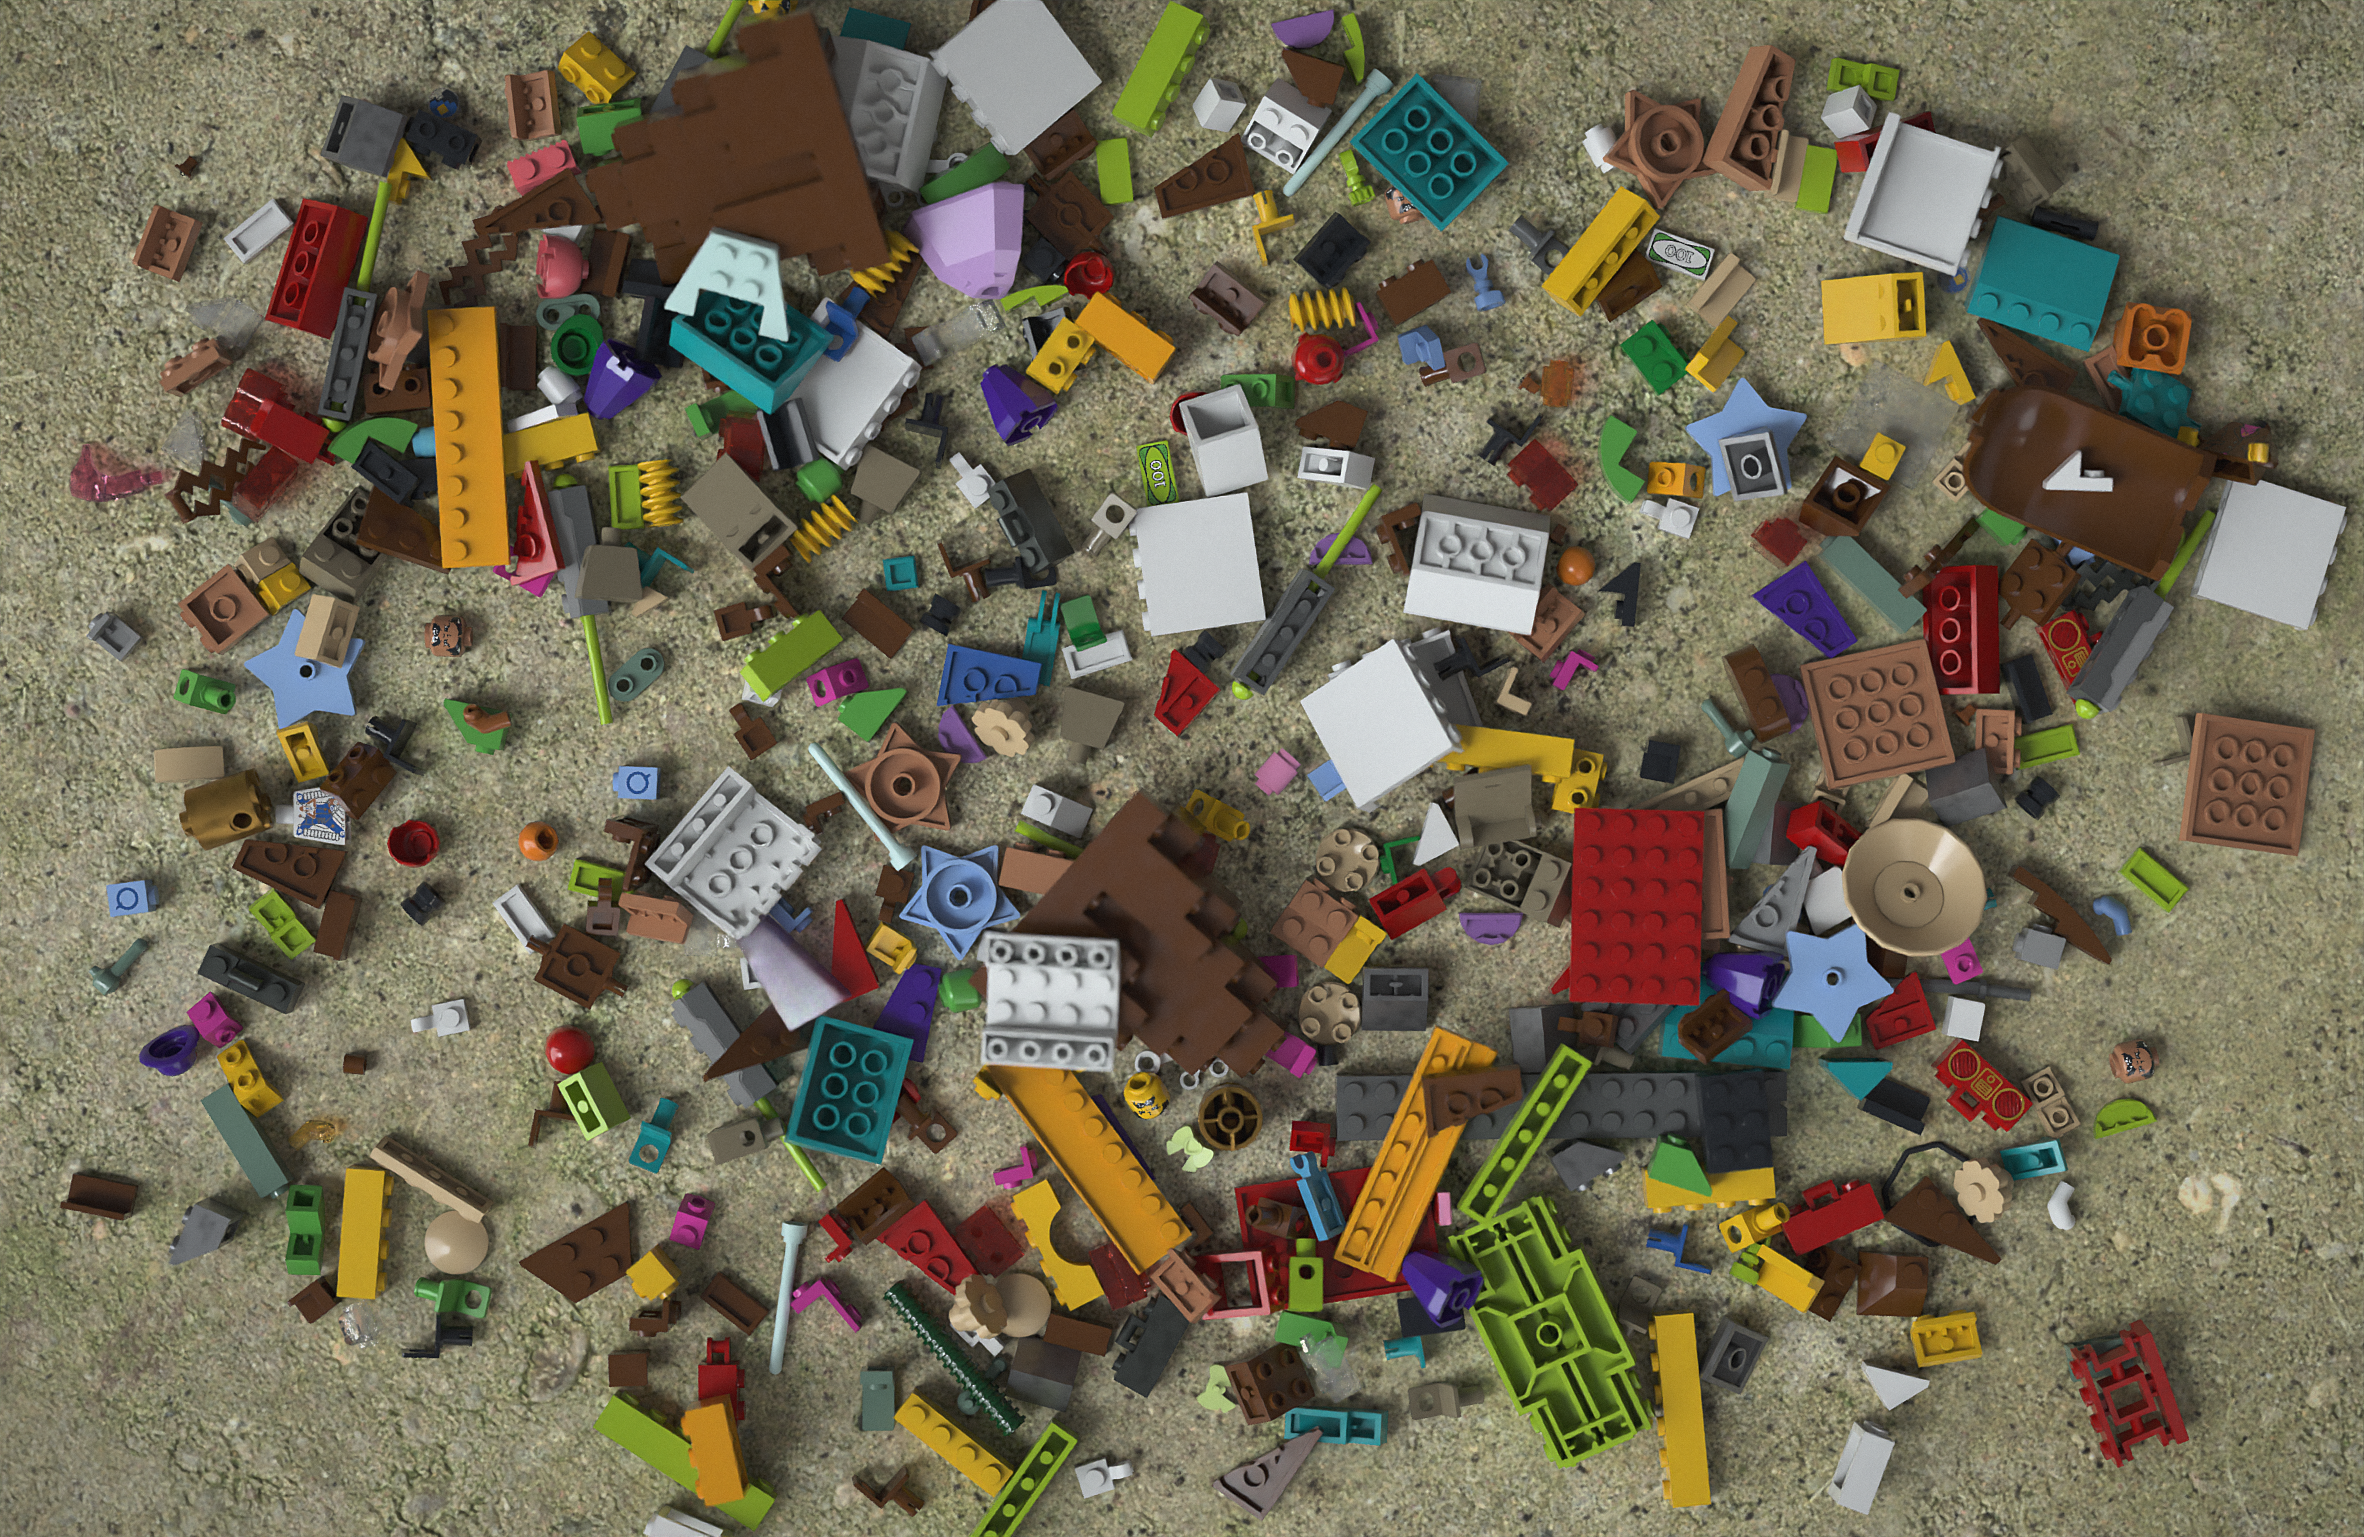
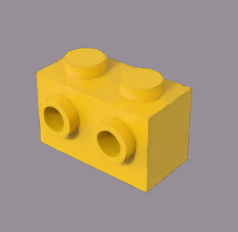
M1063 317L1027 368L1026 374L1056 395L1061 389L1067 392L1078 377L1073 373L1078 364L1081 362L1086 365L1095 353L1096 349L1092 347L1095 338Z
M1573 748L1570 778L1562 779L1561 784H1555L1549 809L1574 814V808H1598L1600 794L1595 792L1598 780L1604 781L1607 770V762H1603L1604 755Z
M657 1244L633 1264L626 1273L634 1281L631 1284L634 1291L642 1299L647 1297L652 1301L657 1296L663 1300L680 1284L677 1278L682 1274V1271Z

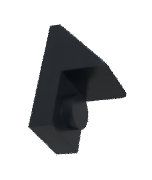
M1631 563L1596 591L1599 593L1621 595V600H1616L1614 607V619H1619V627H1635L1641 563Z

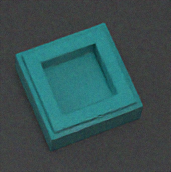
M915 556L883 560L887 592L919 588Z

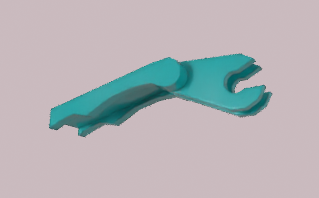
M1042 590L1038 618L1029 617L1022 658L1043 662L1039 684L1050 687L1061 623L1056 621L1060 593L1056 592L1052 619L1045 620L1043 619L1047 591Z

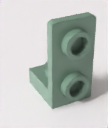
M863 1366L860 1371V1384H862V1429L864 1431H893L895 1428V1419L893 1418L895 1414V1366Z

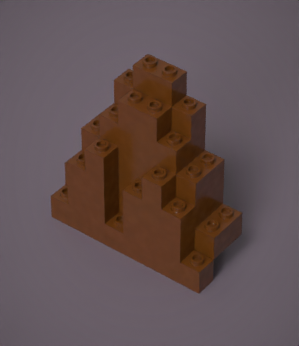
M780 6L744 17L738 27L739 33H735L740 53L680 70L673 81L674 86L671 87L675 106L618 122L614 127L615 133H611V138L616 152L621 151L622 155L591 164L587 170L588 174L585 175L587 188L591 194L595 193L599 204L595 208L603 220L601 224L605 223L607 230L612 231L639 223L640 227L643 228L647 243H652L654 250L685 242L688 248L703 244L715 227L777 244L780 261L807 254L811 269L816 268L819 277L851 267L853 273L891 263L893 257L883 226L888 210L878 181L869 182L833 70L838 60V54L829 26L820 29L813 6L788 14H784Z
M1141 786L1009 934L1118 941L1120 988L1116 1048L1120 1052L1135 1035L1158 1057L1166 1053L1191 1076L1198 1070L1204 1073L1215 1061L1214 1055L1242 1079L1248 1072L1254 1075L1266 1062L1262 1057L1268 1050L1271 1049L1275 1052L1287 1039L1283 1035L1287 1025L1261 1003L1262 1000L1268 1003L1278 992L1279 988L1275 985L1280 977L1230 933L1243 915L1239 910L1244 902L1192 857L1206 840L1202 835L1207 827L1179 802L1169 811ZM984 962L968 980V983L987 999L989 966H985Z

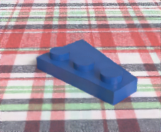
M949 643L937 706L1038 694L1043 662Z

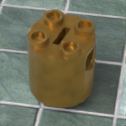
M256 769L244 770L186 790L184 792L186 811L179 813L180 822L186 836L196 838L201 847L208 851L273 828V821L269 813L273 811V805L268 793L262 794L259 786H261V782Z
M1224 1082L1215 1085L1205 1092L1199 1103L1198 1122L1202 1135L1211 1145L1220 1150L1236 1151L1246 1148L1256 1140L1262 1129L1263 1115L1258 1098L1250 1088L1240 1083ZM1237 1112L1239 1116L1222 1118L1224 1113Z

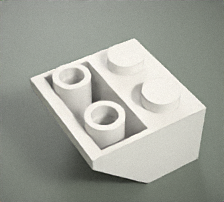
M1277 77L1259 104L1241 137V142L1294 175L1321 132L1332 110L1327 107L1323 109L1307 104L1308 97L1302 96L1297 88Z

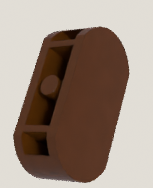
M1751 643L1722 656L1726 674L1750 728L1755 732L1759 743L1763 744L1790 732L1791 724L1765 663L1754 644Z

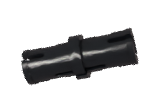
M2036 205L2030 224L2055 230L2064 235L2070 234L2093 242L2098 230L2099 221L2073 216L2071 211L2065 210L2062 213Z

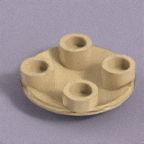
M1342 828L1331 832L1322 840L1316 854V866L1320 877L1330 887L1343 892H1353L1366 887L1375 878L1380 864L1379 851L1375 842L1366 833L1353 828Z
M1322 982L1312 986L1302 996L1297 1010L1298 1022L1303 1033L1316 1043L1323 1045L1344 1043L1356 1032L1360 1024V1003L1356 995L1345 985L1337 982Z
M453 1210L439 1215L431 1222L426 1231L424 1243L427 1256L434 1266L449 1274H464L475 1269L484 1260L488 1251L489 1238L486 1225L482 1221L478 1224L467 1220L457 1210Z
M1016 1273L1003 1277L994 1285L997 1292L1002 1296L1003 1303L1001 1306L1004 1307L1008 1315L1007 1327L1001 1330L1002 1333L1012 1337H1026L1036 1333L1045 1325L1051 1311V1299L1048 1290L1041 1281L1031 1274Z

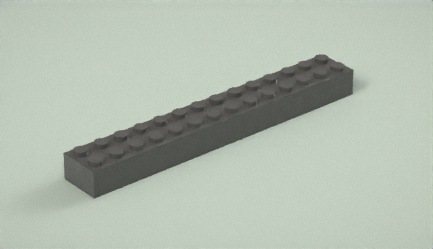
M1763 1069L1770 1136H1787V1107L1781 1104V1101H1787V1072L1782 1069ZM1732 1070L1587 1071L1543 1139L1658 1138L1659 1134L1668 1136V1133L1678 1134L1683 1137H1701L1694 1075ZM1520 1072L1522 1099L1488 1114L1481 1113L1469 1118L1459 1140L1499 1139L1542 1072ZM1414 1073L1335 1074L1337 1141L1384 1140Z

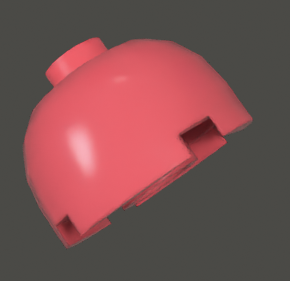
M543 234L544 240L539 242L536 262V275L540 274L543 285L536 284L538 296L542 299H564L572 295L580 287L582 279H587L589 262L583 259L581 249L575 242L565 237Z

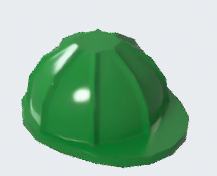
M573 315L565 320L554 333L550 345L551 356L557 367L566 374L579 376L591 372L596 351L604 341L603 331L598 321L589 315Z

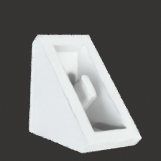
M1431 802L1412 860V864L1418 866L1460 845L1439 805Z
M1862 1361L1861 1364L1863 1372L1888 1410L1893 1409L1929 1386L1930 1381L1921 1375Z

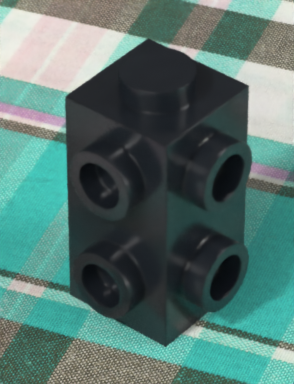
M420 109L416 116L411 115L405 127V132L408 133L406 139L414 144L412 150L427 157H430L431 153H435L443 157L441 163L456 170H459L461 166L470 169L483 141L478 135Z

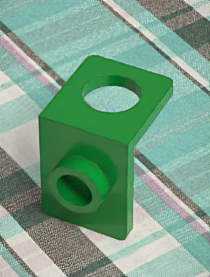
M1089 594L1060 603V609L1071 643L1077 652L1107 642V638L1100 628Z
M1420 835L1382 843L1385 855L1379 856L1383 875L1389 873L1392 886L1398 882L1390 847L1419 841Z

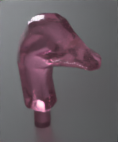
M89 444L82 445L80 458L71 471L69 478V490L72 497L87 502H108L143 493L144 486L163 484L161 471L141 474V469L120 476L101 474L95 467Z

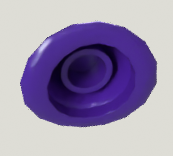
M184 1025L159 1035L143 1047L139 1054V1062L146 1067L156 1068L157 1071L165 1076L174 1077L187 1072L192 1068L197 1059L196 1046L200 1038L198 1029L192 1025Z

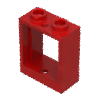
M1275 1245L1207 1251L1194 1256L1197 1261L1195 1268L1201 1274L1207 1273L1217 1283L1218 1286L1215 1290L1222 1297L1202 1316L1203 1320L1271 1315L1285 1309L1286 1294L1281 1285L1279 1272L1281 1262L1276 1253ZM1255 1259L1262 1304L1228 1307L1221 1262Z

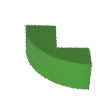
M989 142L975 149L961 163L932 176L919 188V191L927 204L931 205L991 184L1011 167L1004 155L994 147L992 142Z
M1609 415L1603 424L1599 436V465L1610 489L1623 502L1629 505L1633 502L1645 481L1621 467L1618 463L1638 431L1614 416Z
M394 416L364 418L342 430L331 442L327 450L354 464L368 436L404 453L418 425L409 420Z
M290 1185L285 1210L290 1230L285 1258L288 1274L321 1275L325 1242L323 1186Z

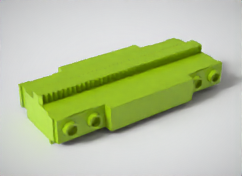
M1542 1190L1531 1192L1525 1195L1522 1200L1498 1208L1487 1227L1475 1220L1469 1223L1466 1228L1459 1231L1457 1229L1451 1231L1448 1236L1449 1242L1446 1243V1246L1452 1258L1469 1262L1481 1271L1480 1276L1483 1278L1484 1283L1475 1304L1469 1309V1312L1519 1416L1532 1412L1529 1419L1535 1432H1541L1546 1441V1444H1543L1546 1456L1550 1462L1555 1461L1560 1469L1563 1467H1575L1582 1460L1634 1438L1638 1431L1651 1429L1653 1426L1652 1418L1656 1414L1650 1400H1643L1638 1390L1642 1387L1636 1371H1629L1628 1369L1636 1365L1637 1356L1621 1323L1617 1321V1314L1583 1243L1570 1248L1569 1244L1573 1242L1567 1227L1565 1225L1560 1226L1555 1217L1559 1213L1553 1198L1551 1196L1546 1198Z

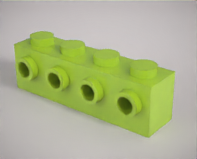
M1170 0L1111 113L1118 123L1152 138L1155 131L1161 129L1166 118V109L1170 102L1173 103L1177 99L1180 92V83L1184 75L1192 70L1195 63L1194 56L1199 46H1203L1209 37L1210 24L1204 15Z

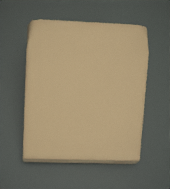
M647 586L642 592V600L638 601L633 608L632 615L640 618L671 598Z

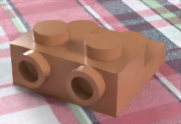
M204 338L191 347L193 351L182 358L179 355L169 360L164 365L166 369L159 373L163 378L159 382L164 390L181 398L234 363L219 340Z
M227 564L178 603L183 610L180 616L190 628L196 626L203 635L200 641L210 653L216 651L220 655H224L248 636L247 633L271 615L231 564Z
M1314 878L1312 883L1305 879L1269 932L1323 968L1359 916L1354 913V910L1357 908L1354 904L1342 896L1338 901L1329 896L1327 893L1330 888Z

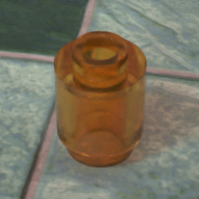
M1550 360L1549 366H1543L1540 389L1543 406L1568 408V400H1572L1575 369L1569 368V362Z

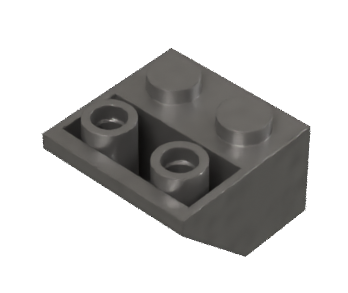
M341 95L320 156L351 169L387 177L394 163V155L399 141L404 134L408 116L361 99Z
M1362 966V1031H1426L1429 969L1427 967Z
M1582 1138L1567 1139L1545 1152L1564 1185L1570 1191L1576 1189L1578 1192L1592 1186L1595 1183L1593 1178L1602 1173L1608 1176L1622 1168L1620 1162L1626 1159L1624 1154L1616 1147Z
M210 1197L195 1203L194 1207L189 1206L181 1222L185 1224L181 1236H175L169 1248V1253L173 1254L169 1263L175 1266L230 1243L244 1212Z

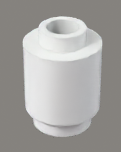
M1599 124L1585 132L1587 138L1582 143L1596 168H1600L1603 174L1617 168L1604 162L1602 159L1618 140L1610 126L1604 128L1602 124Z
M553 364L545 368L538 375L540 381L537 386L553 405L573 403L577 406L583 400L584 396L580 392L581 387L570 374H566L558 367L555 368Z

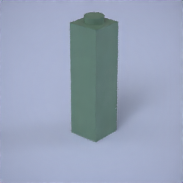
M1826 536L1819 544L1822 550L1817 556L1899 634L1906 633L1927 611L1912 595L1906 599L1898 591L1902 585L1850 536Z
M1764 747L1762 751L1748 750L1723 812L1725 866L1729 868H1750L1790 770L1791 764L1781 759L1782 754L1774 749Z
M230 1083L200 1100L259 1197L262 1199L270 1194L272 1199H275L288 1191L287 1183L295 1178L257 1117L239 1103Z

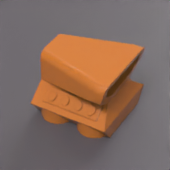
M2127 301L2122 319L2117 320L2115 324L2112 346L2117 353V365L2165 372L2170 376L2172 374L2180 375L2186 360L2192 322L2191 312L2178 308L2172 309Z

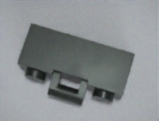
M1030 468L1002 479L987 490L992 506L1001 516L997 519V522L1011 548L1018 546L1022 562L1029 568L1032 575L1058 565L1075 553Z
M219 943L209 946L197 973L283 1014L293 1011L305 985L302 981Z
M1162 1292L1157 1299L1152 1296L1143 1311V1314L1147 1315L1145 1320L1130 1313L1115 1340L1117 1344L1128 1349L1126 1355L1120 1352L1111 1368L1116 1371L1114 1380L1145 1398H1148L1190 1323L1166 1294ZM1139 1326L1144 1331L1135 1345L1130 1340Z

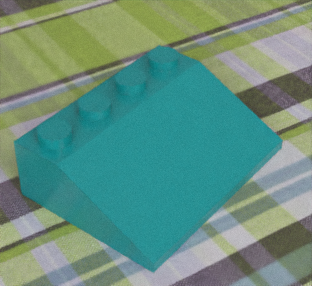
M1418 73L1349 141L1440 232L1456 219L1509 164Z
M1997 215L1964 302L1965 310L1967 313L2089 352L2101 322L2120 254Z
M706 290L698 297L693 316L680 313L673 319L669 345L771 415L793 394L832 343L834 335L789 304H787L786 309L787 323L790 325L788 341L785 342L760 335L759 331L765 308L764 305Z
M1700 962L1699 1005H1672L1674 1009L1660 1023L1657 1054L1661 1056L1699 1060L1679 1043L1678 1023L1686 1013H1692L1703 1004L1707 997L1717 993L1706 985V976H1703L1702 973L1705 962ZM1785 971L1783 982L1785 981L1790 971ZM1770 1000L1767 1007L1772 1008L1769 1016L1761 1020L1747 1016L1752 1020L1753 1029L1711 1061L1790 1069L1794 1010L1774 1007Z
M818 1016L814 1024L784 1142L881 1165L913 1040L827 1016Z

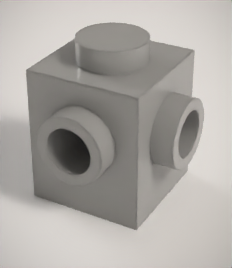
M2033 924L2032 929L2023 927L2022 932L2017 933L2014 938L2012 950L2016 952L2014 958L2058 970L2066 939L2051 935L2052 928Z

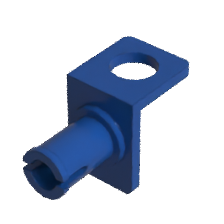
M853 287L851 293L841 306L831 301H827L825 304L830 320L825 330L832 335H838L843 338V344L840 348L836 350L827 348L823 355L835 362L841 361L859 337L855 318L870 301V296L861 288Z
M1685 1222L1682 1232L1679 1231V1234L1650 1227L1648 1237L1661 1239V1241L1648 1238L1646 1248L1674 1253V1257H1676L1674 1266L1706 1274L1712 1273L1713 1267L1682 1260L1690 1223Z

